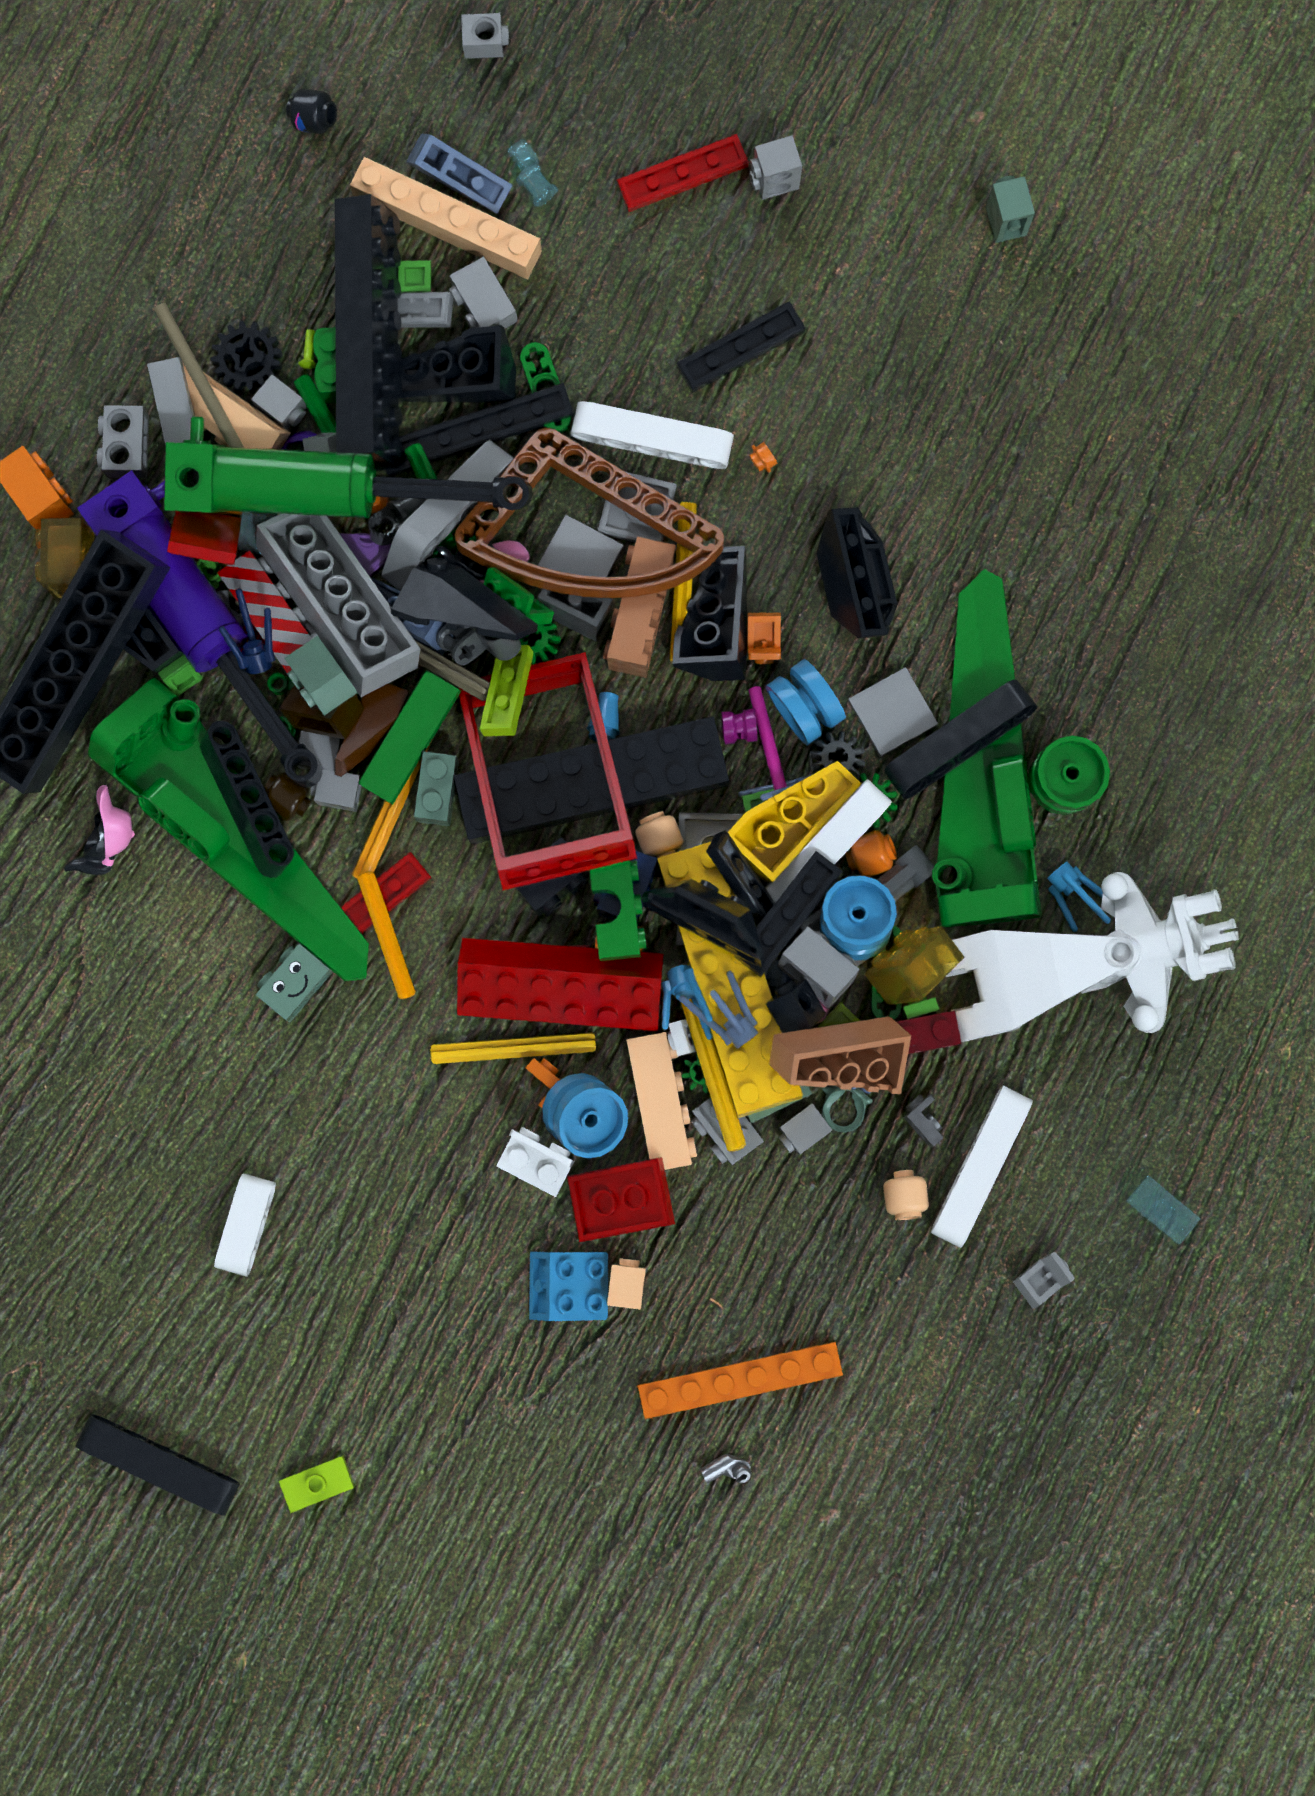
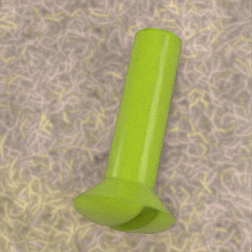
M312 329L306 330L304 357L298 362V365L304 369H314L317 365L313 360V339L316 331Z

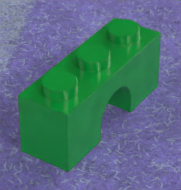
M629 860L591 869L592 893L612 894L621 903L620 914L614 921L596 925L599 960L608 961L641 957L640 949L646 948L644 928H637L636 915L643 914L641 894L634 895L632 882L639 881L637 860Z

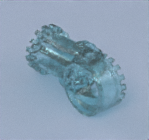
M522 138L507 149L508 153H511L510 157L514 156L513 162L517 160L516 166H519L518 168L522 171L516 178V182L519 186H524L529 192L535 207L543 206L544 203H547V198L550 201L551 197H554V194L558 192V188L555 184H550L541 173L542 167L538 164L539 160L535 152Z

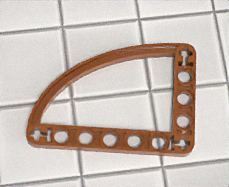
M542 428L535 432L499 477L517 476L524 478L533 489L548 469L552 467L693 552V554L668 568L647 574L625 577L583 576L540 567L488 546V543L515 511L505 508H494L493 502H478L455 531V542L458 551L486 568H496L509 578L534 587L563 594L595 598L637 597L676 587L707 569L721 555L724 549V535L718 527L552 428ZM549 441L553 442V447L549 445L545 448L541 447V442L544 444L549 443ZM570 455H578L583 461L578 466H569L565 463V459ZM531 462L537 466V469L533 473L525 474L519 470V467L523 463ZM597 471H604L610 476L603 483L595 482L591 477ZM515 483L509 485L517 488L518 492L515 496L507 497V499L512 503L519 502L523 495L521 487ZM625 487H631L637 492L631 499H624L618 493ZM657 503L664 510L659 515H650L645 509L649 504ZM487 509H493L499 514L493 521H485L480 515ZM677 520H686L691 524V527L687 531L679 532L672 525ZM474 534L476 535V542L470 540L468 543H465V536L471 538ZM711 538L715 539V545L712 543L708 544V546L703 545V539L705 541H709Z

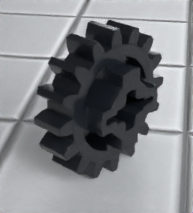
M240 321L239 329L235 330L233 326L228 325L229 334L227 336L222 333L217 335L221 344H212L211 348L217 356L211 357V362L213 366H219L214 371L218 378L224 377L223 383L227 388L234 383L235 390L240 393L243 387L247 386L252 394L254 393L255 385L259 384L262 387L267 378L271 375L275 376L273 370H282L281 363L276 359L283 357L281 349L276 348L280 344L277 337L270 338L271 332L268 327L259 331L257 322L254 321L251 327L247 328L244 321ZM259 341L267 347L268 355L264 351L259 350ZM250 352L252 353L253 358L247 357ZM241 357H247L246 361L243 362ZM226 360L235 364V373L228 369Z

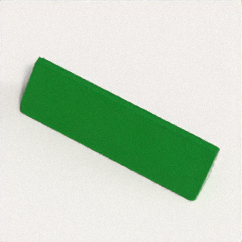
M425 671L359 780V785L387 802L394 804L420 761L423 751H426L461 690L432 672Z

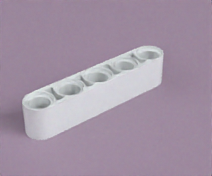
M586 401L577 403L570 434L572 437L585 442L715 469L727 468L734 438L732 433L725 430Z
M866 779L775 881L769 882L765 888L774 902H777L815 851L835 865L884 813L892 801L870 780Z
M1003 1085L1001 1086L936 1217L930 1233L960 1248L964 1245L1031 1108L1032 1099Z

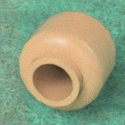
M664 811L639 820L640 826L636 829L635 833L643 854L659 858L675 853V850L683 845V837L673 816H665Z
M913 1170L893 1172L894 1178L887 1180L883 1185L886 1211L891 1215H895V1220L921 1218L922 1212L929 1208L926 1180L923 1177L914 1176Z

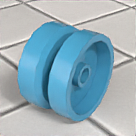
M803 659L790 668L792 683L788 679L779 676L766 685V690L787 725L808 746L822 734L819 721L823 725L833 728L842 722L846 715L828 683L808 660Z
M866 876L846 877L836 882L826 893L819 919L820 933L826 936L830 945L838 952L849 955L854 961L867 960L879 954L889 942L897 916L895 900L889 889L876 879Z
M585 1073L571 1074L557 1081L547 1093L542 1106L543 1122L547 1131L571 1153L587 1159L601 1157L613 1150L623 1139L628 1126V1111L623 1099L597 1077Z

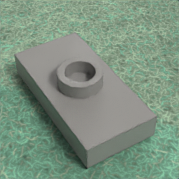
M450 292L401 293L398 299L401 328L451 327L453 295Z

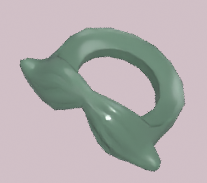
M838 1086L822 1088L826 1094L822 1106V1116L831 1129L847 1133L861 1126L866 1106L873 1102L871 1098L859 1088L855 1090H844ZM845 1091H850L857 1111L856 1118L848 1126H839L831 1120L830 1108Z

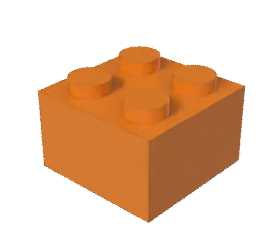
M21 446L0 461V483L27 521L41 536H44L74 515L69 507L73 500L63 486L53 477L55 476L39 454L36 451L30 454L24 446Z

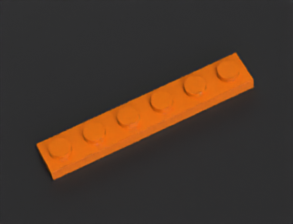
M830 1342L639 1384L638 1390L644 1418L648 1419L843 1376L836 1342Z

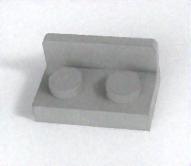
M711 1098L692 1111L695 1118L691 1120V1123L702 1137L708 1133L715 1143L711 1150L722 1164L728 1160L732 1166L764 1142L748 1119L741 1117L738 1119L746 1145L741 1150L729 1152L726 1148Z

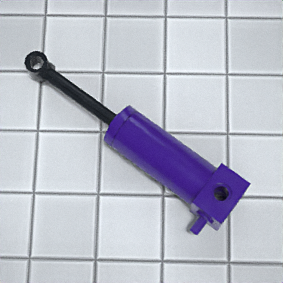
M131 470L77 508L96 536L100 530L118 531L171 567L149 606L196 672L202 673L218 666L281 753L280 762L284 766L288 777L297 786L302 788L316 785L322 777V766L319 760L309 751L304 743H297L246 669H239L237 659L224 640L219 628L221 626L226 628L239 649L247 642V633L194 559L167 552L172 528L170 527V522L160 510L162 506L159 503V500L165 497V481L150 490L147 485H142ZM303 761L311 762V769L306 775H296V768L299 763Z

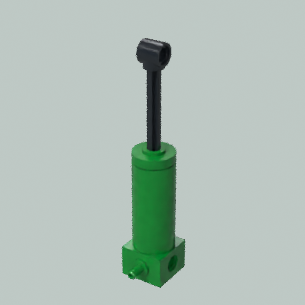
M191 417L190 440H183V443L166 442L164 510L208 513L237 511L369 518L376 497L493 502L494 508L519 510L530 503L533 495L529 482L517 476L495 477L493 482L377 476L371 454L227 447V445L210 444V441H203V417ZM195 470L199 474V481L197 484H195L193 481V473L195 472ZM514 483L518 484L523 492L521 500L517 503L510 502L506 497L508 486Z

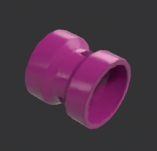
M754 708L744 709L742 713L736 715L732 711L721 712L724 745L735 744L737 739H744L746 742L758 741Z

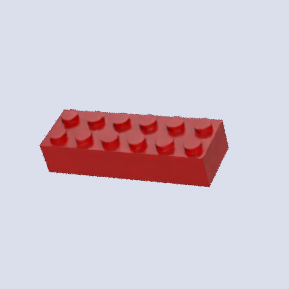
M462 938L457 973V1015L658 1031L664 954L640 952L641 957L600 961L598 948Z

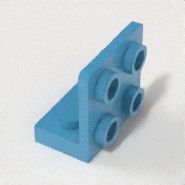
M530 1252L529 1320L584 1321L606 1320L608 1318L607 1252Z

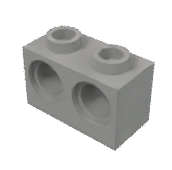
M793 135L755 146L754 159L750 160L752 171H749L753 190L760 191L762 200L798 190L800 187L802 163Z
M104 405V414L98 418V432L100 436H103L102 448L97 450L98 467L102 468V471L108 478H121L131 470L137 478H147L148 412L144 406ZM120 421H130V426L126 431H116V426ZM119 453H129V458L125 463L115 464V457Z

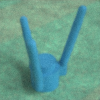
M1065 862L1047 878L1052 883L1048 890L1055 897L1073 932H1076L1078 927L1061 894L1062 892L1069 896L1075 891L1106 924L1110 923L1111 919L1083 890L1081 885L1083 883L1101 898L1103 896L1102 889L1087 878L1077 866L1073 868L1068 862Z
M680 965L671 968L667 973L668 980L661 983L664 993L662 1028L666 1030L669 1027L671 994L675 995L678 1000L680 996H685L687 999L691 998L692 1002L701 1009L706 1021L711 1022L713 1020L691 966ZM699 1019L706 1038L712 1039L710 1027Z

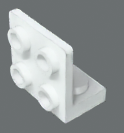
M521 1127L519 1132L512 1129L509 1134L511 1138L496 1166L556 1197L575 1162L568 1158L571 1152L553 1142L549 1148L538 1143L541 1136L524 1127Z

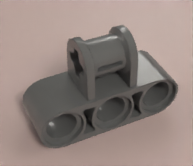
M445 625L439 631L436 639L437 645L441 649L449 651L452 654L453 660L459 665H466L472 662L486 649L495 658L502 661L512 659L521 649L520 640L513 641L479 635L474 627L459 628L455 631L446 629ZM449 634H453L455 639H452ZM461 648H463L467 653L464 654Z

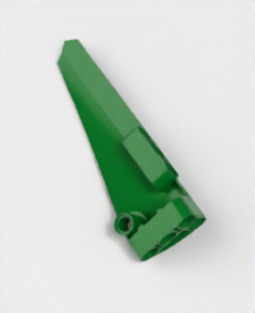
M983 569L959 593L949 722L1005 683L1015 679L1003 579L986 569ZM1021 723L945 775L937 864L932 870V878L937 890L941 927L983 925L1042 917L1034 857L1036 836ZM948 867H954L957 871V878L951 884H945L942 879V874Z
M152 678L97 725L90 737L88 757L137 797L139 806L150 818L342 980L366 979L369 943L328 893L294 847L292 861L278 877H265L257 869L201 752L200 742L207 730L199 720L200 709L195 702L188 699L179 700V697L157 678ZM183 718L188 720L189 722H183L178 719ZM227 766L230 772L238 774L233 767ZM241 795L245 802L252 803L249 797ZM255 824V827L260 832L266 833L263 826ZM269 854L272 860L280 863L278 856Z

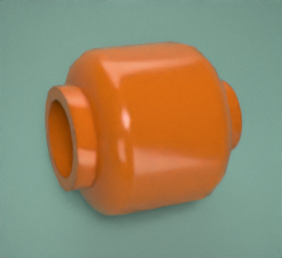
M880 830L864 833L853 844L850 851L845 853L851 871L858 870L861 876L872 877L889 871L893 867V860L897 859V852L892 838L889 834L884 835Z

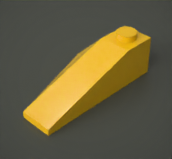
M835 761L746 811L729 829L728 833L753 871L765 883L774 882L862 783L841 763Z

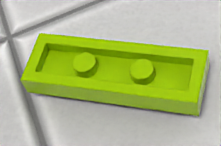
M521 645L519 653L510 660L502 661L497 658L495 659L479 728L483 736H515L534 654L530 645Z

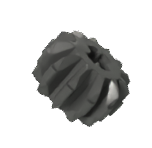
M840 731L837 741L834 740L832 733L828 732L825 735L827 744L819 739L815 741V746L820 751H811L809 754V758L818 761L810 766L812 772L832 764L833 760L829 761L828 757L831 758L835 752L842 754L841 759H846V762L843 761L841 764L856 779L860 777L859 772L855 768H864L866 762L856 757L861 756L865 751L863 747L852 749L857 742L856 737L853 736L846 743L844 742V731Z

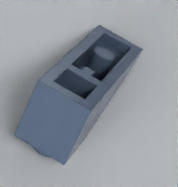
M431 134L420 135L406 161L407 164L495 214L500 210L512 187V184Z

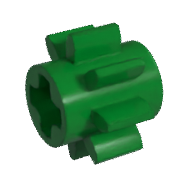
M696 1055L697 1061L694 1063L689 1060L684 1061L686 1066L690 1067V1072L684 1073L681 1076L684 1079L691 1078L693 1082L690 1085L691 1091L699 1085L702 1086L706 1094L708 1087L705 1078L701 1079L700 1082L695 1079L696 1072L693 1068L695 1066L701 1068L698 1055Z

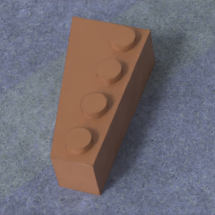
M637 537L635 546L629 545L625 564L630 565L627 576L647 574L672 566L676 545ZM667 590L637 597L622 598L619 609L614 608L610 626L614 628L612 639L606 642L603 659H606L608 662V670L647 678Z
M890 1016L774 1034L769 1065L789 1085L826 1088L827 1085H833L844 1090H851L852 1087L864 1088L867 1092L888 1090L891 1094H901L911 1035Z

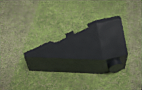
M730 546L724 547L721 555L707 569L702 571L697 592L693 600L690 599L682 626H678L674 635L673 666L711 681L745 680L746 547Z
M430 558L426 563L414 567L391 608V615L416 624L427 626L430 620L446 623V629L457 631L459 628L474 627L479 635L513 641L538 631V625L463 568L447 563V560L444 558Z

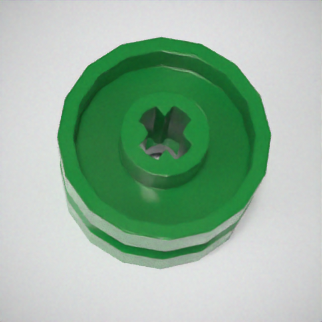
M1073 735L1058 738L1038 753L1031 763L1028 774L1030 792L1037 803L1051 813L1060 815L1079 813L1102 796L1109 783L1110 768L1103 751L1089 739ZM1070 773L1072 779H1069L1066 775Z

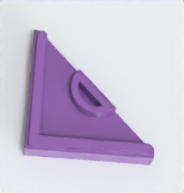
M339 533L370 577L384 567L391 544L378 545L371 540L369 534Z

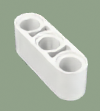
M245 1173L241 1175L216 1254L215 1268L246 1277L249 1275L274 1196L275 1182Z

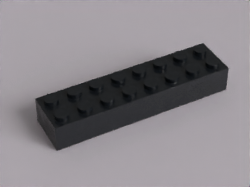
M372 194L335 199L336 452L371 454L374 469L382 471L399 469V458L402 457L403 453L402 443L399 439V426L402 424L399 394L402 391V382L398 375V362L402 358L401 347L398 343V330L401 329L398 299L401 296V286L397 277V267L401 264V256L397 248V235L400 234L401 227L397 215Z
M100 530L0 705V778L23 794L42 791L171 568L118 531Z
M714 716L608 740L625 809L719 789L729 785ZM598 743L487 768L502 838L615 812ZM476 770L454 775L468 841L471 845L490 841Z

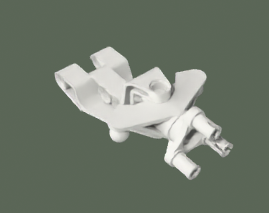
M1115 872L1106 876L1102 882L1103 896L1101 909L1115 917V931L1109 935L989 930L939 943L936 946L944 977L974 972L980 1002L973 1004V1006L952 1010L956 1013L961 1042L1019 1029L1028 1021L1080 992L1086 993L1103 989L1124 978H1127L1132 990L1124 1008L1138 1030L1154 1033L1159 1031L1165 1023L1172 967L1179 966L1193 981L1204 979L1207 974L1235 969V959L1230 947L1216 952L1203 953L1205 950H1209L1211 945L1238 940V931L1223 933L1225 930L1237 928L1234 919H1229V921L1205 926L1203 923H1197L1193 918L1194 916L1221 911V900L1216 889L1189 897L1186 894L1173 897L1166 920L1161 921L1134 880L1126 873Z

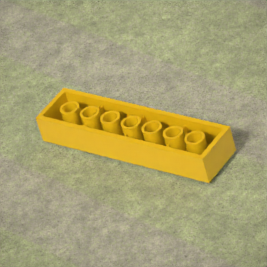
M711 842L657 858L665 886L687 879H693L699 883L701 880H705L715 885L719 889L718 893L727 898H730L731 895L736 896L706 852ZM677 925L689 964L694 971L695 979L713 1020L727 1031L724 1024L728 1019L711 997V990H715L734 1016L740 1013L744 1018L726 975L727 971H732L752 1016L758 1022L754 1027L759 1033L738 1049H736L733 1043L727 1046L721 1036L710 1028L738 1118L802 1099L801 1087L799 1085H789L769 1065L774 1034H781L782 1031L766 1005L772 996L765 974L760 978L737 960L734 954Z

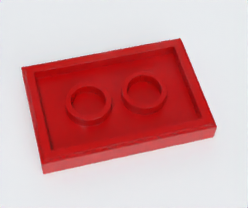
M175 511L167 552L233 565L235 564L242 518L208 512Z
M662 1157L567 1176L579 1242L675 1224Z

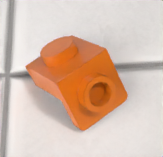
M747 613V653L749 660H754L757 664H772L774 660L781 659V613Z
M533 1058L526 1066V1069L549 1089L560 1080L555 1076L559 1070L545 1058L541 1062ZM545 1096V1097L543 1098V1100L539 1103V1105H538L539 1107L542 1108L546 1096Z

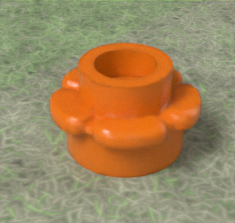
M762 442L756 447L754 444L751 446L753 453L749 457L760 472L765 469L767 472H771V468L778 463L767 445Z

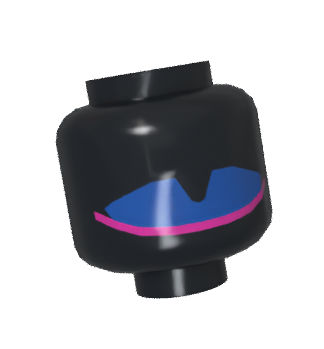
M302 88L296 91L293 97L288 100L286 113L296 130L323 134L334 125L337 117V107L328 93Z

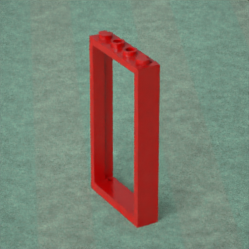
M586 652L531 665L524 696L578 683L583 684L619 827L618 831L506 857L473 709L485 706L486 701H481L457 687L461 690L459 697L496 867L503 890L637 859ZM492 674L481 678L490 682Z

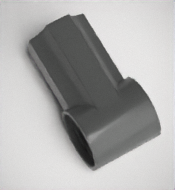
M915 845L894 862L895 866L876 880L889 889L896 902L913 887L916 889L930 878L934 865L918 845Z

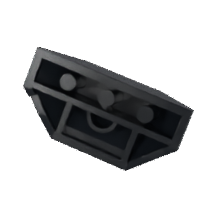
M858 507L831 509L827 513L816 552L831 617L858 639L885 636L889 632V625L893 620L898 603L883 541L873 527L862 517L863 514Z
M693 879L648 890L641 896L643 906L646 909L763 969L765 959L751 910L748 909L749 905L742 899L733 895L727 898L718 893L719 889L710 882L701 880L699 883Z

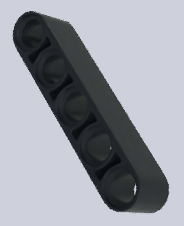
M1011 680L895 758L887 765L884 773L904 799H909L1028 719L1036 711L1037 704L1018 680Z
M216 721L211 724L200 742L201 752L257 869L265 877H278L294 857L293 847L236 729L229 722ZM213 737L220 738L224 745L215 742ZM227 766L234 767L238 774L230 772ZM241 795L249 797L252 803L245 802ZM255 824L263 826L266 833L260 832L255 827ZM269 854L278 856L280 863L272 860Z
M90 1414L75 1445L78 1449L222 1516L226 1515L240 1485L238 1481L95 1414Z

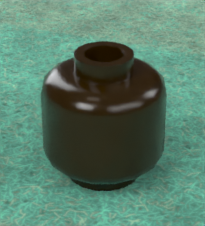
M282 772L278 776L272 774L264 787L277 816L287 822L293 820L296 815L303 817L312 801L307 798L309 788L297 786L288 777L286 772Z

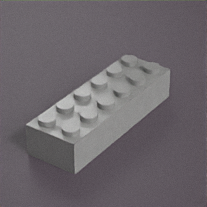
M279 514L257 525L256 547L360 697L418 668L420 647L399 617L391 615V606L327 516Z

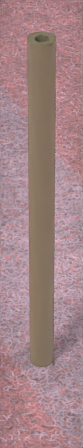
M166 303L154 307V311L229 447L244 448Z

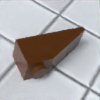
M386 684L363 696L361 704L365 709L340 747L335 758V775L342 777L380 747L408 701V690Z

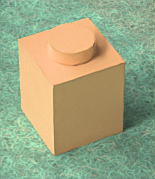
M620 1258L619 1265L612 1264L607 1306L641 1310L646 1268L639 1267V1260Z

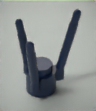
M238 588L236 589V595L249 641L243 645V651L241 652L224 626H221L219 631L236 657L239 669L246 668L249 674H259L269 670L272 667V662L276 660L272 643L271 609L267 607L264 610V645L261 640H256L243 591Z

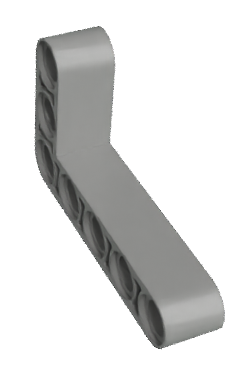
M488 440L447 480L493 482L494 478L499 477L514 458L491 440ZM427 499L397 530L381 577L401 591L412 569L432 558L435 548L467 517L478 502Z

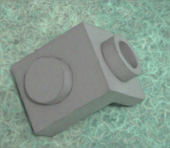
M1053 1252L1035 1262L1017 1277L1013 1283L1034 1309L1045 1302L1061 1287L1071 1283L1075 1278L1070 1272L1068 1264L1056 1252Z

